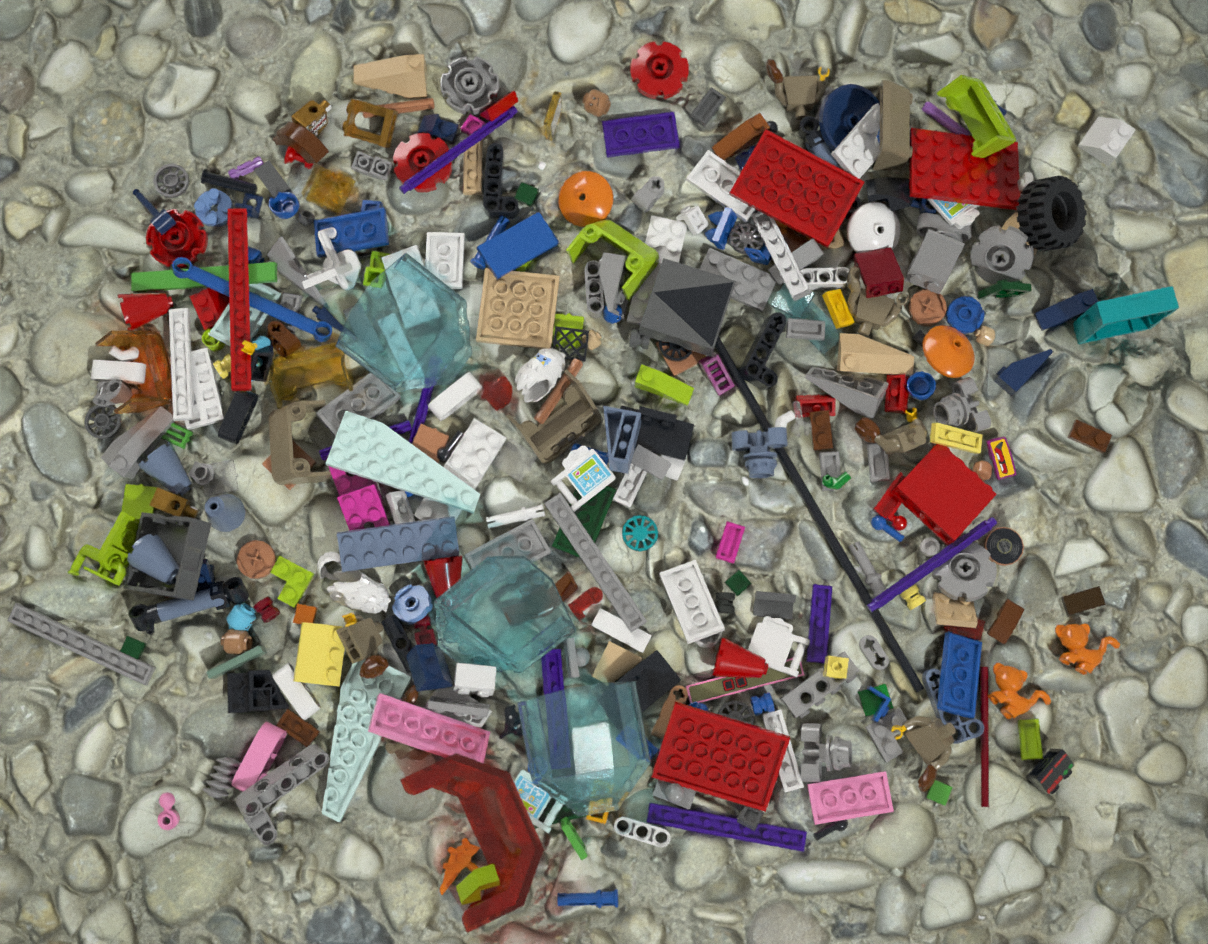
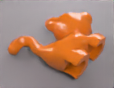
M1067 624L1065 626L1056 625L1055 633L1060 638L1061 644L1069 650V652L1061 654L1059 660L1065 665L1077 662L1075 670L1083 675H1086L1087 672L1091 674L1094 668L1101 663L1108 644H1111L1115 649L1120 647L1117 639L1107 636L1101 639L1098 650L1085 648L1090 633L1088 624Z
M996 663L993 666L995 682L1001 691L991 692L988 698L993 704H1004L1000 712L1006 719L1011 717L1015 719L1018 715L1028 712L1036 704L1038 698H1042L1045 705L1051 704L1050 696L1044 690H1035L1029 699L1017 693L1027 679L1026 671L1018 670L1012 666H1004L1001 663Z

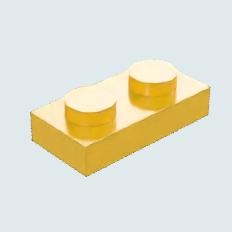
M841 289L827 291L822 294L836 329L855 323Z

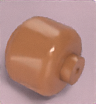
M978 461L974 463L972 471L976 472L982 481L988 480L992 475V465L987 461Z

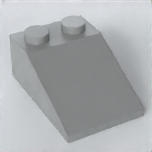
M929 229L909 266L905 281L940 294L965 243Z
M603 252V256L599 261V272L607 309L610 313L619 316V312L615 310L617 305L622 308V319H624L628 300L624 295L622 286L633 273L626 268L625 261L627 257Z

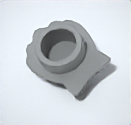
M195 461L193 468L188 474L200 485L209 484L214 479L213 467L209 464H200Z

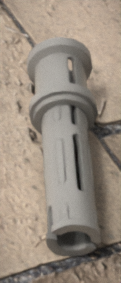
M860 541L855 542L858 551H856L853 544L849 546V549L866 576L865 583L871 587L874 593L873 597L875 598L888 588L885 587L881 580L882 575L876 573Z

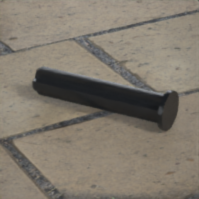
M204 169L201 175L202 184L209 183L256 195L258 190L256 184L208 172L207 169Z

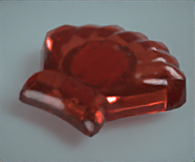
M501 376L492 382L484 381L480 399H486L495 411H499L510 403L513 387L505 376Z

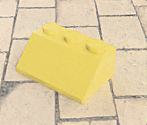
M302 622L294 682L340 686L345 648L336 630L342 628L341 626Z

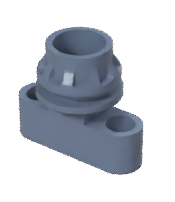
M774 427L768 428L767 432L758 430L756 433H749L747 430L732 432V450L750 451V453L744 455V460H746L745 467L749 471V477H773L774 469L777 466V460H775L777 453L770 452V449L788 446L787 428Z

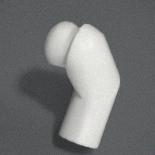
M113 345L108 352L122 362L136 360L139 356V350L136 347L122 351Z
M790 410L778 417L775 427L786 428L787 423L796 418L793 411Z

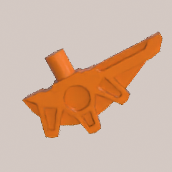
M467 838L462 839L461 846L457 848L451 846L448 849L451 856L448 863L443 864L445 873L440 887L441 895H444L463 869L467 868L471 872L474 869H478V866L471 860L480 847L471 844Z

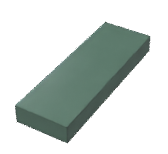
M258 645L206 672L209 679H216L266 654L267 651L264 646Z

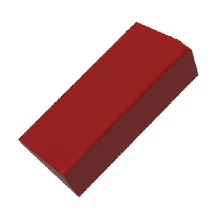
M512 91L480 113V115L490 121L495 120L519 102L516 92Z
M906 374L887 375L886 382L889 384L885 395L884 412L905 414V410L908 412L909 393L907 391V381L909 377Z
M831 395L796 396L798 418L809 417V412L829 410L830 416H836V399Z

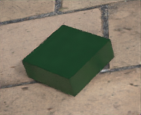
M521 182L514 198L519 203L531 207L538 193V188Z
M737 570L724 582L737 597L752 584L740 570Z
M127 636L120 652L135 659H140L146 643Z

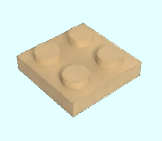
M933 592L932 601L937 625L976 628L978 621L974 601L966 602L963 597H958L957 600H954L943 593Z

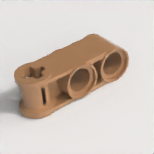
M678 685L671 689L651 732L652 736L663 740L674 702L685 704L688 691L685 687ZM682 689L684 697L676 700V695L673 694L674 691Z

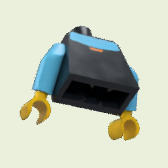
M255 336L252 338V342L244 340L242 345L245 346L241 351L251 355V381L267 382L274 356L272 340L265 336Z

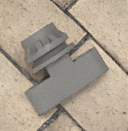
M922 213L918 216L917 234L925 237L930 229L957 241L967 242L971 239L972 224L958 229L955 225H949L942 215Z
M971 377L953 382L951 386L953 393L943 397L940 402L934 405L933 413L937 423L952 427L966 424L969 431L975 433L988 429L991 426V419L987 410L978 412L976 406H979L980 403L978 400L973 401L971 394L978 391L975 381Z
M814 723L802 724L801 741H804V749L802 751L804 763H801L802 782H821L822 762H826L828 771H832L833 767L837 771L844 767H851V741L843 740L837 736L833 740L832 736H828L826 744H822V725Z

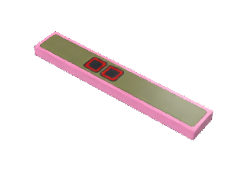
M793 658L787 659L784 666L790 668ZM801 661L797 670L799 672L797 677L804 676ZM768 667L767 674H762L761 678L718 677L687 685L686 690L688 691L690 703H701L796 677Z

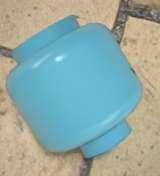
M246 603L236 604L226 617L229 629L248 631L256 620L255 610Z

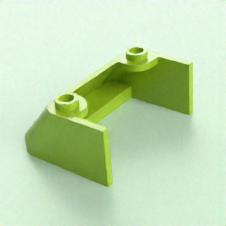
M960 75L937 92L938 96L947 99L945 103L950 110L954 109L960 113L974 137L975 142H973L972 156L984 158L1010 146L1016 141L1014 133L987 87L980 79Z
M606 219L586 225L566 249L571 262L575 263L590 243H594L599 238H602L628 256L625 265L627 270L633 274L622 286V290L626 299L630 301L659 264L658 252L611 220Z

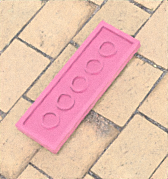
M381 693L377 696L368 732L479 770L484 764L490 731Z

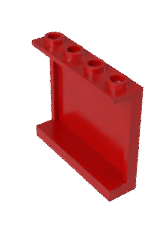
M936 444L890 492L947 546L962 534L997 495L990 485L985 484L976 472L970 470L964 464L962 459L956 457L947 446Z

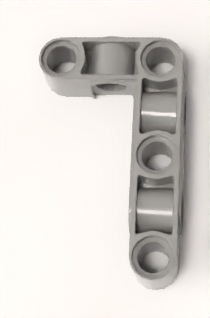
M312 744L238 795L236 804L245 822L263 845H270L277 838V831L265 809L328 764L329 755L319 745Z

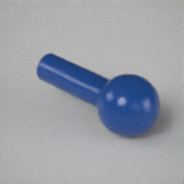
M876 515L872 518L871 525L875 530H883L899 542L904 539L905 536L889 526L886 519L881 515Z

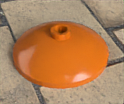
M581 171L573 174L564 182L560 189V210L570 223L578 227H585L586 225L605 220L613 206V191L610 184L603 176L592 171ZM582 194L586 195L584 200H580Z
M940 325L932 328L925 335L923 340L924 355L928 363L938 373L950 378H959L966 375L972 369L975 360L974 351L970 341L959 330L950 326Z

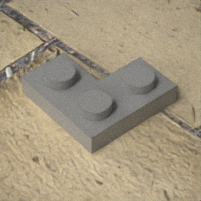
M900 708L880 718L878 722H873L865 727L885 762L903 753L898 742L894 739V734L898 733L899 730L891 732L894 725L903 726V723L907 721Z

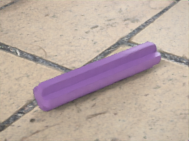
M930 101L923 105L922 110L950 132L963 135L970 134L967 129Z

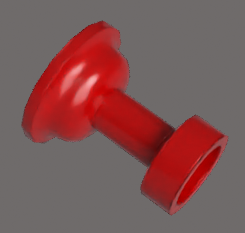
M290 146L288 147L284 164L297 160L304 163L305 168L311 170L314 163H307L295 149Z

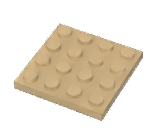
M485 268L476 342L551 349L560 276L511 271L503 277L496 279L491 270Z

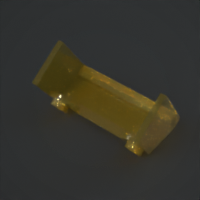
M344 342L318 346L294 352L287 358L278 356L272 360L269 385L278 409L282 408V400L293 399L298 393V389L334 381L336 385L340 387L348 386L349 391H353V375Z

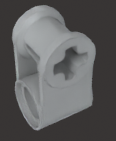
M658 176L650 178L634 194L631 201L643 212L647 213L664 194L663 179Z
M119 379L98 382L96 386L98 390L96 396L93 397V402L102 407L125 403L131 398L132 390Z

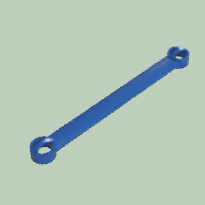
M179 257L173 261L172 271L176 277L181 279L189 278L229 297V281L192 265L187 258ZM186 264L189 267L188 271H184L180 269L177 265ZM249 291L250 307L312 334L315 340L319 342H326L331 338L332 327L329 323L324 321L316 322ZM317 328H326L329 331V334H322L317 330Z

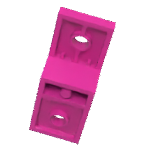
M328 466L339 493L337 499L349 531L364 529L366 522L374 523L375 527L390 525L382 505L383 498L376 481L357 475L348 476L345 471Z

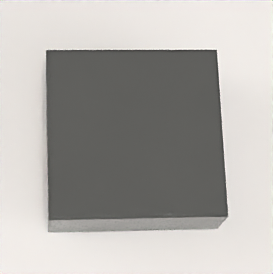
M744 806L737 822L755 831L764 812Z

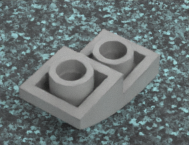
M358 151L351 170L386 181L393 163Z

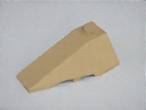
M424 54L403 55L353 65L354 84L374 90H383L389 94H398L407 99L427 98V64Z
M839 333L837 371L913 375V355L860 334Z

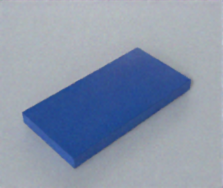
M384 207L314 220L316 254L319 258L326 257V253L319 240L318 232L331 227L337 231L336 236L332 239L330 238L336 254L344 250L358 251L389 245L387 216Z
M540 212L477 246L476 249L495 278L499 279L557 246L559 241Z
M951 632L945 633L937 701L938 710L969 719L975 718L982 649L981 641Z

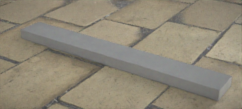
M559 493L545 502V506L629 631L633 632L645 624L647 620L562 494Z
M15 603L7 620L143 685H148L155 671V666L126 655L110 645L22 604Z

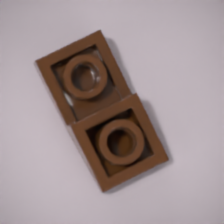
M1007 598L998 611V617L987 631V634L1006 644L1025 609Z

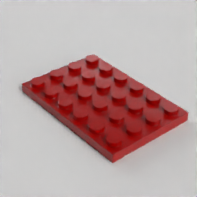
M911 128L909 146H912V157H909L910 197L1016 210L1019 205L1018 199L1020 196L1018 188V142H1014L1006 148L981 158L974 157L971 154L974 147L973 142H975L973 136Z
M765 129L729 195L828 248L865 182Z
M674 702L651 777L766 812L790 741V736Z

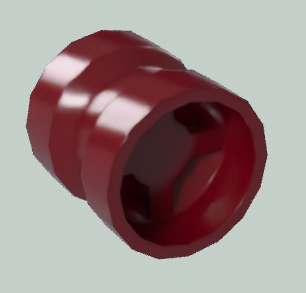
M270 596L260 600L253 607L257 613H260L264 623L272 621L281 613L278 607H274Z

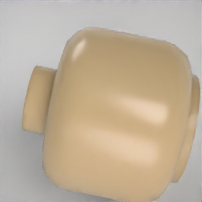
M985 325L975 331L977 343L986 346L992 344L995 339L994 329Z
M592 329L589 330L587 349L593 350L601 345L600 339L602 336L599 332H595ZM585 334L582 336L583 343L586 342Z

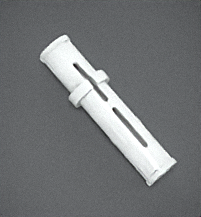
M543 504L531 508L522 507V510L486 517L487 522L495 521L494 523L487 524L488 528L491 529L519 521L527 522L529 519L544 517V511L536 512L544 509Z

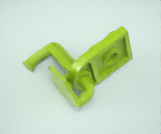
M121 511L101 549L99 550L89 544L84 545L77 554L68 574L79 576V570L86 557H90L98 561L101 566L98 571L86 566L83 569L120 586L125 577L126 568L129 566L128 554H132L134 550L132 546L135 543L140 520ZM110 572L116 573L113 579L109 577Z

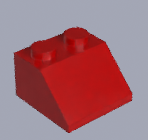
M211 288L190 296L205 331L213 328L230 303L228 296Z

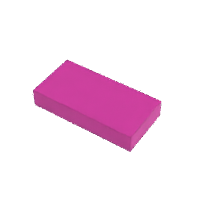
M726 522L716 559L734 564L745 530L744 526Z

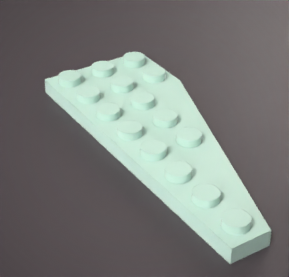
M345 411L326 461L327 466L474 514L480 493L382 422Z
M365 660L353 663L341 686L330 755L331 760L327 775L328 780L322 808L323 815L337 822H341L383 737L368 732L377 696L381 693L401 700L412 679L411 676L393 667L388 666L383 674L376 678L366 679L365 677H360V669Z

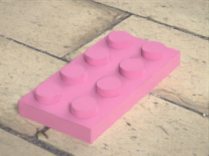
M886 771L807 784L815 825L894 812Z

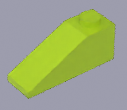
M642 364L634 386L688 406L694 390L693 387L659 370Z

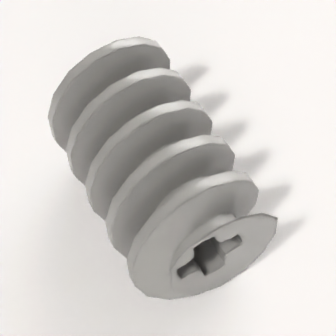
M227 756L216 759L220 766H213L217 773H210V776L214 780L206 781L210 788H203L207 795L221 801H225L222 796L229 795L226 789L232 788L228 781H233L234 776L232 774H236L238 770L235 766L241 765V762Z

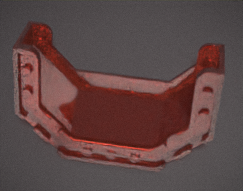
M455 753L400 779L405 792L410 795H416L434 788L458 797L488 865L494 864L500 885L485 889L482 899L472 903L463 913L462 923L466 932L469 933L524 906L544 847L511 774Z

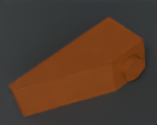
M758 113L716 143L712 150L716 156L726 161L759 142L765 129L770 130V126L762 114Z

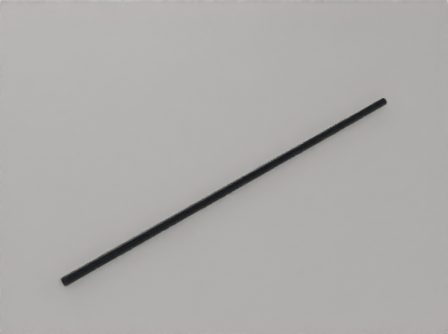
M718 335L715 344L717 353L762 430L767 432L768 428H772L747 383L741 378L737 366ZM773 448L867 608L866 605L872 602V597L785 448ZM867 608L914 691L917 693L923 690L924 686L879 609L877 608L875 611L870 612Z

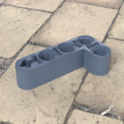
M938 669L926 670L922 674V682L936 718H939L944 725L951 723L958 732V738L954 740L953 744L962 743L982 735L984 725L978 719L961 721L959 715L952 713L949 721L943 718L944 711L937 709L936 693L939 691V688L932 689V687L939 685L941 671ZM931 675L936 676V679H934V681L929 680V677H931ZM972 722L977 727L975 733H971L969 730V725Z

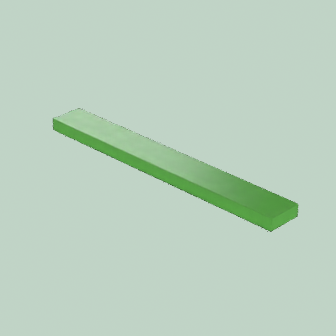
M277 263L249 264V284L277 282ZM229 266L200 268L229 281ZM172 270L132 273L131 291L134 293L206 287L189 278H178L173 274Z

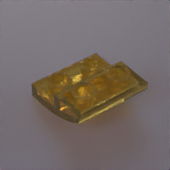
M321 166L306 197V201L331 212L341 214L356 181Z

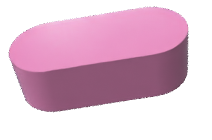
M265 722L261 726L233 778L232 787L243 792L267 775L283 745L287 731L269 722Z

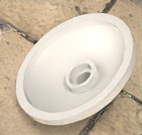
M878 202L867 203L858 207L848 221V241L856 253L889 247L894 250L900 238V223L894 211H890V207ZM878 227L881 228V232H880V233H878V231H877Z

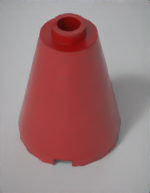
M166 293L118 294V298H123L120 306L125 323H130L131 327L127 328L128 332L169 313V309L174 307L171 296L167 297Z
M462 555L423 561L439 606H443L444 609L455 608V604L459 603Z
M726 638L721 639L713 676L761 678L762 674H767L769 664L765 663V658Z

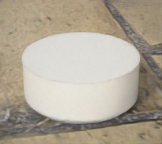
M926 538L920 543V551L926 557H933L939 553L940 543L935 538Z

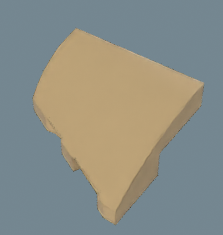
M609 641L592 677L610 686L640 663L643 658Z

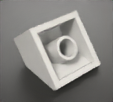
M1098 117L1078 147L1109 167L1136 129L1121 119Z

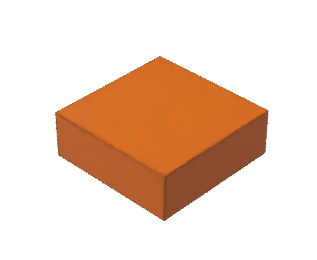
M297 604L293 623H314L317 607Z

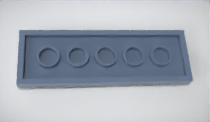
M454 516L337 532L342 572L459 555Z

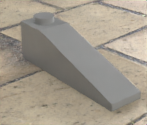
M280 237L267 254L270 258L269 262L277 263V270L284 278L319 305L329 309V306L315 285L304 289L302 281L308 279V274L284 238Z
M811 367L805 376L806 379L852 411L861 414L863 417L874 418L878 412L889 384L869 376H864V379L855 378L851 373L838 375L834 370Z
M160 406L114 440L101 458L121 476L133 479L140 469L139 463L142 460L145 463L147 456L152 453L162 439V436L165 435L170 425L174 422L173 414Z

